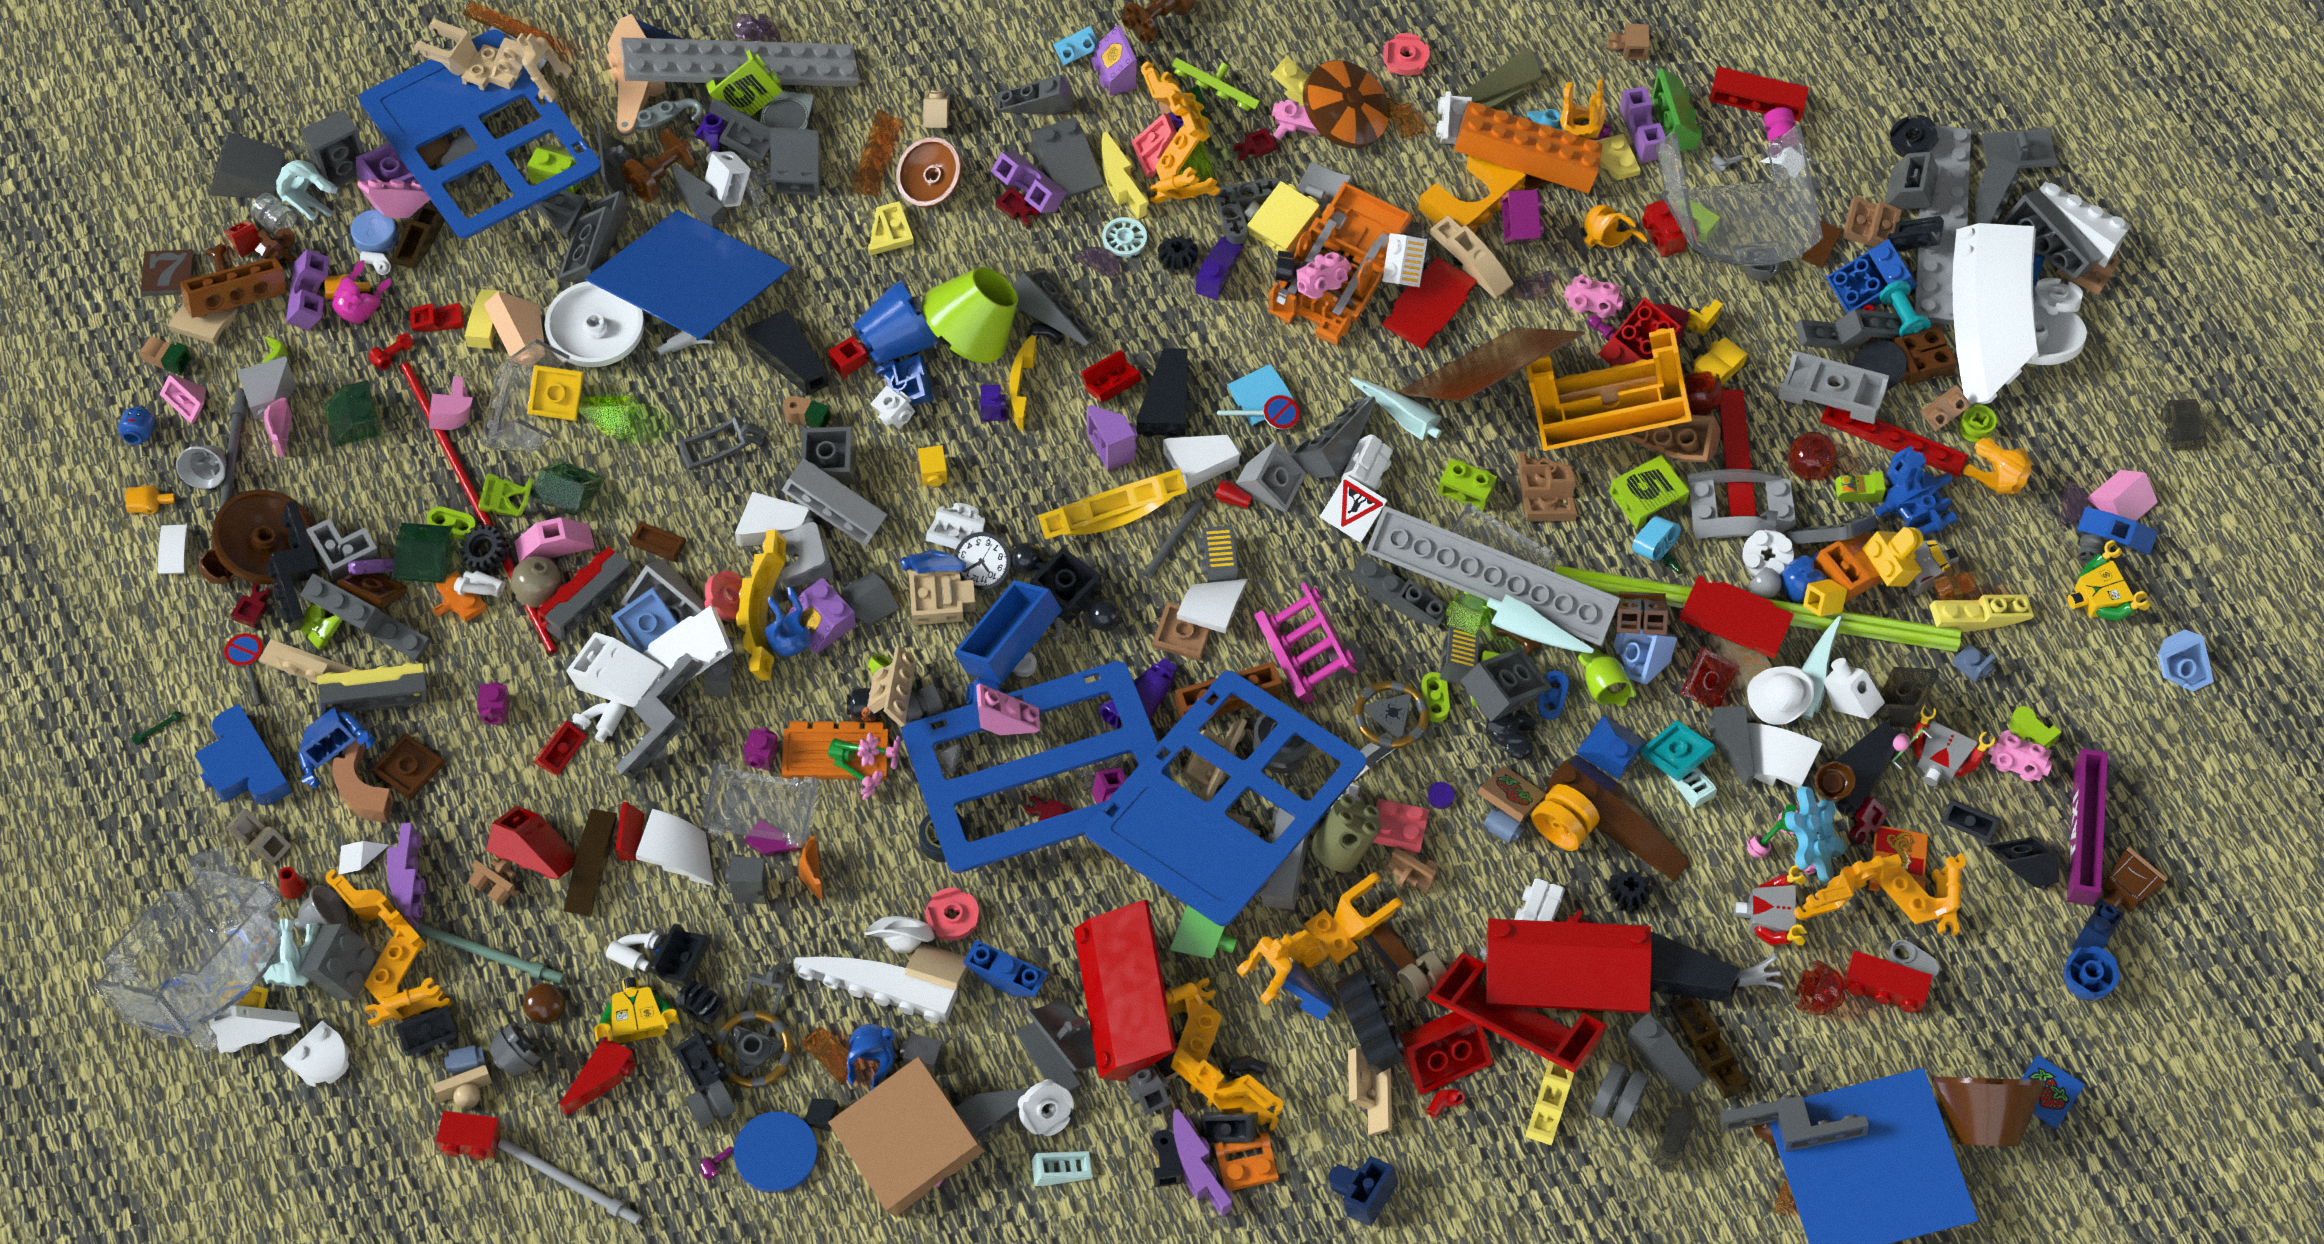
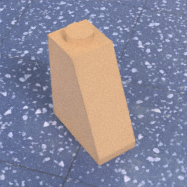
M498 291L485 303V308L511 359L525 364H533L546 353L539 304Z

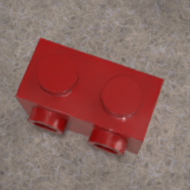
M1668 198L1646 205L1642 223L1663 258L1685 251L1689 234Z
M443 1111L436 1144L440 1152L447 1156L457 1157L459 1154L469 1155L475 1160L495 1159L502 1127L497 1117Z

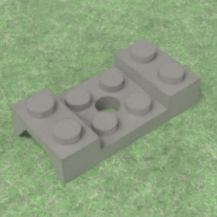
M1793 351L1789 370L1784 383L1780 385L1778 399L1800 405L1803 404L1804 399L1850 411V418L1874 424L1888 387L1889 375ZM1834 381L1838 382L1840 386L1833 387L1828 383Z

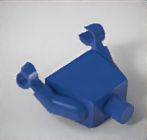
M332 708L305 729L298 753L302 770L306 773L302 777V782L305 784L310 783L311 788H316L321 782L315 775V767L319 768L355 740H357L360 746L366 742L368 750L375 744L376 739L369 731L365 730L356 717L348 712L340 713L336 708Z

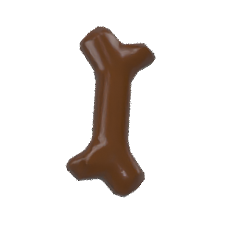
M218 244L215 248H208L205 251L206 255L214 259L216 272L226 270L223 258L226 246L223 244Z
M1496 626L1494 628L1496 636H1507L1524 647L1528 656L1532 655L1534 649H1539L1542 645L1540 642L1527 639Z

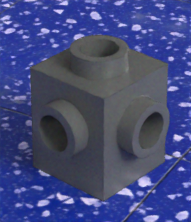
M1153 1066L1140 1070L1128 1077L1132 1087L1128 1089V1093L1134 1105L1139 1103L1145 1115L1171 1104L1166 1090L1169 1089L1168 1083L1164 1075H1158Z

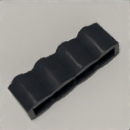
M1361 968L1334 983L1371 1069L1378 1075L1405 1060L1403 1050L1406 1049V1046L1400 1035H1396L1394 1032L1397 1025L1392 1016L1386 1014L1385 1009L1388 1007V1004L1383 995L1377 993L1376 988L1379 987V984L1373 973L1367 974Z

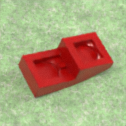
M458 302L436 308L433 303L410 308L411 330L431 332L464 328L463 306Z

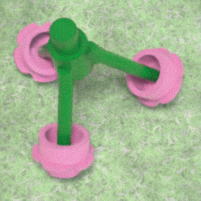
M1786 805L1785 810L1778 816V822L1765 837L1756 834L1748 839L1747 850L1753 857L1767 858L1769 856L1768 852L1772 849L1769 840L1779 830L1784 833L1795 834L1787 828L1785 823L1786 812L1793 811L1799 813L1795 805ZM1812 862V865L1803 872L1807 875L1817 872L1814 863Z

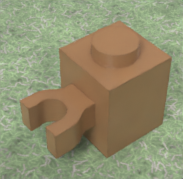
M1625 24L1623 35L1609 32V40L1607 41L1608 51L1623 49V59L1647 60L1650 47L1649 25Z

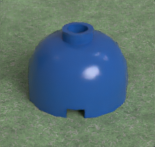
M2091 946L2090 948L2080 947L2069 955L2063 969V980L2068 990L2075 997L2085 1001H2097L2104 999L2115 989L2120 979V972L2118 973L2116 959L2107 950L2098 946Z

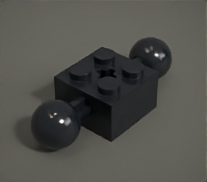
M1021 543L1014 548L1011 554L1013 568L1024 575L1035 573L1036 575L1030 580V584L1050 589L1062 609L1058 615L1059 618L1070 624L1084 609L1089 613V621L1096 630L1108 632L1118 626L1121 620V611L1118 605L1108 599L1098 601L1094 599L1101 592L1102 575L1063 547L1047 563L1043 561V554L1040 548L1033 543Z

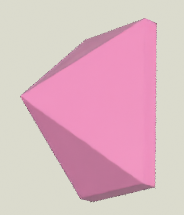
M169 374L160 395L191 424L196 421L204 405L206 388L174 374Z

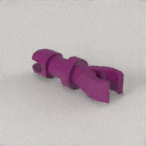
M1591 315L1588 319V325L1602 333L1604 339L1608 338L1610 340L1615 334L1614 327L1611 325L1607 326L1598 315Z

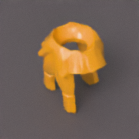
M1600 78L1598 80L1597 93L1591 94L1589 106L1576 105L1573 102L1574 84L1573 82H1567L1563 90V110L1560 116L1563 131L1586 139L1597 138L1607 115L1603 99V79ZM1582 120L1589 121V124L1585 126H1579L1575 123H1579Z
M1981 438L1978 440L1974 447L1976 453L1982 458H1987V461L1992 463L1994 472H1983L1968 464L1964 467L1962 474L1972 477L1977 481L1979 480L1985 486L1995 490L1998 495L2020 493L2021 489L2026 485L2027 479L2031 474V467L2034 465L2025 447L2005 450L1997 446L1991 438Z

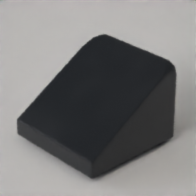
M812 1098L804 1122L810 1127L830 1132L831 1126L828 1122L837 1113L838 1101Z

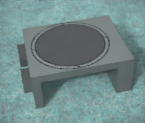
M788 91L781 92L763 107L760 123H766L774 128L807 129L810 115L814 116L816 109L814 95Z

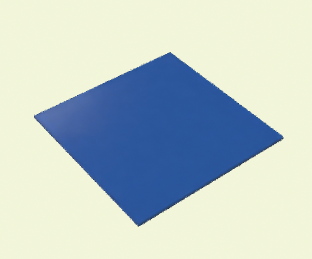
M676 210L585 277V280L702 340L790 271L792 267Z
M1924 1067L1803 1098L1811 1126L1822 1120L1835 1122L1852 1114H1856L1858 1117L1866 1115L1869 1124L1866 1136L1785 1152L1777 1121L1769 1123L1809 1244H1891L1979 1221Z

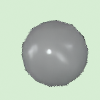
M1765 567L1749 582L1753 594L1770 599L1781 590L1782 580L1777 571L1773 568Z

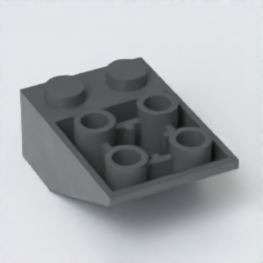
M771 127L770 153L773 193L820 196L823 166L819 130Z
M1992 155L1974 196L1977 224H1996L2001 219L2006 208L2004 206L2009 203L2014 193L2013 189L2020 178L2019 175H2016L2019 168L2018 164L1997 155Z

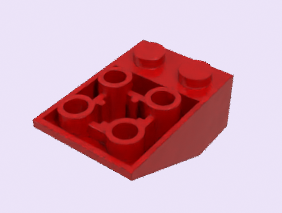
M1644 297L1598 355L1611 366L1635 363L1642 359H1653L1649 333L1661 328H1674L1675 336H1677L1682 326Z
M517 805L492 823L486 848L487 852L495 854L499 859L510 860L524 869H532L542 873L546 878L556 880L574 867L577 853L540 814Z

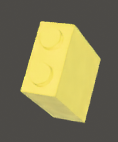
M1280 181L1247 224L1249 235L1277 252L1278 250L1294 252L1301 235L1309 230L1316 217L1319 218L1321 216L1320 205L1315 198L1311 196L1306 197L1301 194L1294 185H1286Z

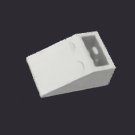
M595 632L566 672L578 690L634 708L638 704L640 697L652 689L665 671V668L619 640Z

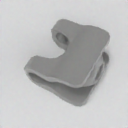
M815 522L805 523L794 530L781 534L787 539L785 554L799 555L795 563L785 567L781 572L782 581L785 586L796 587L815 583L821 578L825 580L832 578L834 574L826 540L820 535L819 527Z

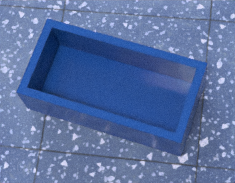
M1014 580L953 653L967 674L990 679L1002 684L1047 628L1054 622L1062 609L1050 589Z

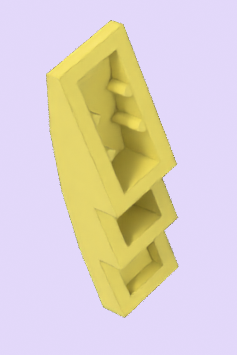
M1550 1060L1525 1137L1552 1146L1574 1073Z

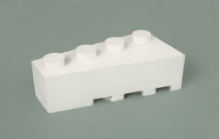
M2045 181L2040 187L2041 192L2103 256V259L2098 264L2105 268L2120 248L2131 225L2122 218L2103 211L2101 207L2091 205L2083 201L2079 196L2069 194L2060 189L2056 184Z

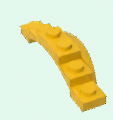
M1177 468L1080 499L1037 516L1045 539L1061 534L1070 536L1093 534L1110 530L1141 518L1170 501L1172 497L1186 493L1187 489L1181 470Z
M776 529L766 530V539L763 542L764 553L754 555V563L751 566L752 578H743L742 588L739 590V611L736 614L737 626L745 632L742 639L743 648L752 655L749 659L750 672L761 681L771 680L772 665L774 663V656L770 651L764 634V629L767 627L768 597H771L775 583L786 562L787 539Z

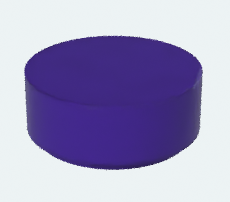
M1436 782L1431 785L1428 791V802L1431 806L1437 809H1446L1453 803L1454 790L1448 783Z

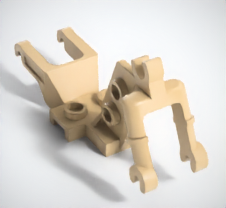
M433 19L429 24V29L431 31L437 29L439 35L457 41L456 46L452 50L447 51L418 41L413 47L414 52L418 53L420 50L424 57L442 63L455 75H462L463 84L467 85L470 82L479 85V89L483 91L489 83L510 90L521 75V69L524 65L531 76V80L540 89L538 92L539 98L543 99L546 96L549 102L554 100L556 92L549 86L544 75L541 74L537 67L543 55L547 58L557 76L562 72L564 78L568 79L572 73V68L560 61L557 52L552 49L548 41L544 37L536 38L533 33H530L527 38L521 33L516 41L504 38L499 49L484 44L478 52L467 30Z

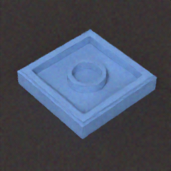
M654 587L611 616L633 649L641 654L649 649L650 643L679 624Z

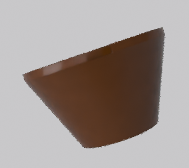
M1932 1076L1933 1086L1956 1143L1964 1145L2020 1146L2045 1087V1080Z

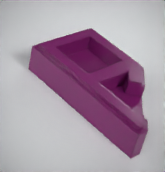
M762 820L758 821L744 839L747 845L765 856L777 855V853L791 850L794 852L800 849V845Z

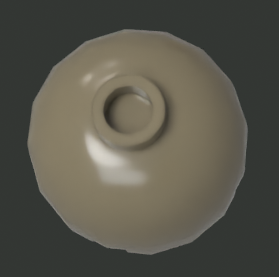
M531 556L519 562L514 568L510 589L511 591L513 590L516 595L515 598L520 603L529 607L539 608L545 600L553 597L559 587L562 586V575L552 560L542 556Z

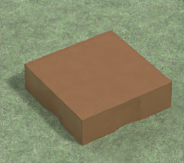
M916 1057L828 1122L885 1210L894 1217L925 1196L939 1181L955 1174L985 1152L966 1121L957 1114L951 1105L947 1093L928 1065L919 1057Z

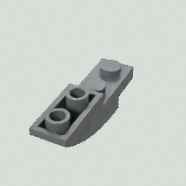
M1365 554L1349 576L1370 590L1367 594L1370 597L1413 620L1433 627L1440 625L1451 606L1411 579L1405 582Z

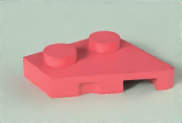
M1165 113L1131 141L1145 177L1150 179L1155 176L1157 172L1155 165L1177 133L1171 117Z

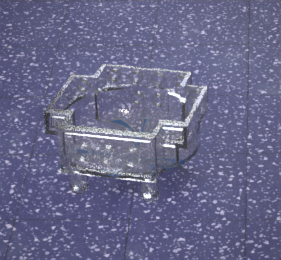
M204 869L184 891L178 892L167 889L101 959L109 968V971L96 983L94 988L124 1024L145 1029L152 1038L163 1040L169 1035L183 1039L189 1037L199 1050L204 1052L212 1050L218 1043L217 1035L206 1021L227 1011L244 998L264 976L279 951L282 928L278 921L280 915L274 907L281 899L274 892L276 888L266 879L259 880L250 876L243 877L234 873L227 874Z

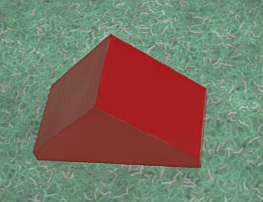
M246 220L224 231L241 258L255 251V248L261 242L254 224Z

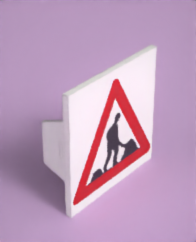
M1345 475L1320 515V518L1361 543L1388 500L1348 475Z

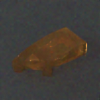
M1387 98L1390 115L1401 139L1424 133L1422 122L1416 112L1412 111V103L1398 104L1394 102L1393 98Z

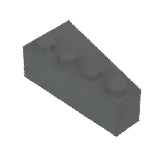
M2040 189L2024 194L1999 223L2003 225L2034 226L2036 229L2034 253L2039 256L2043 255L2050 260L2051 264L2074 279L2089 274L2103 259V256Z

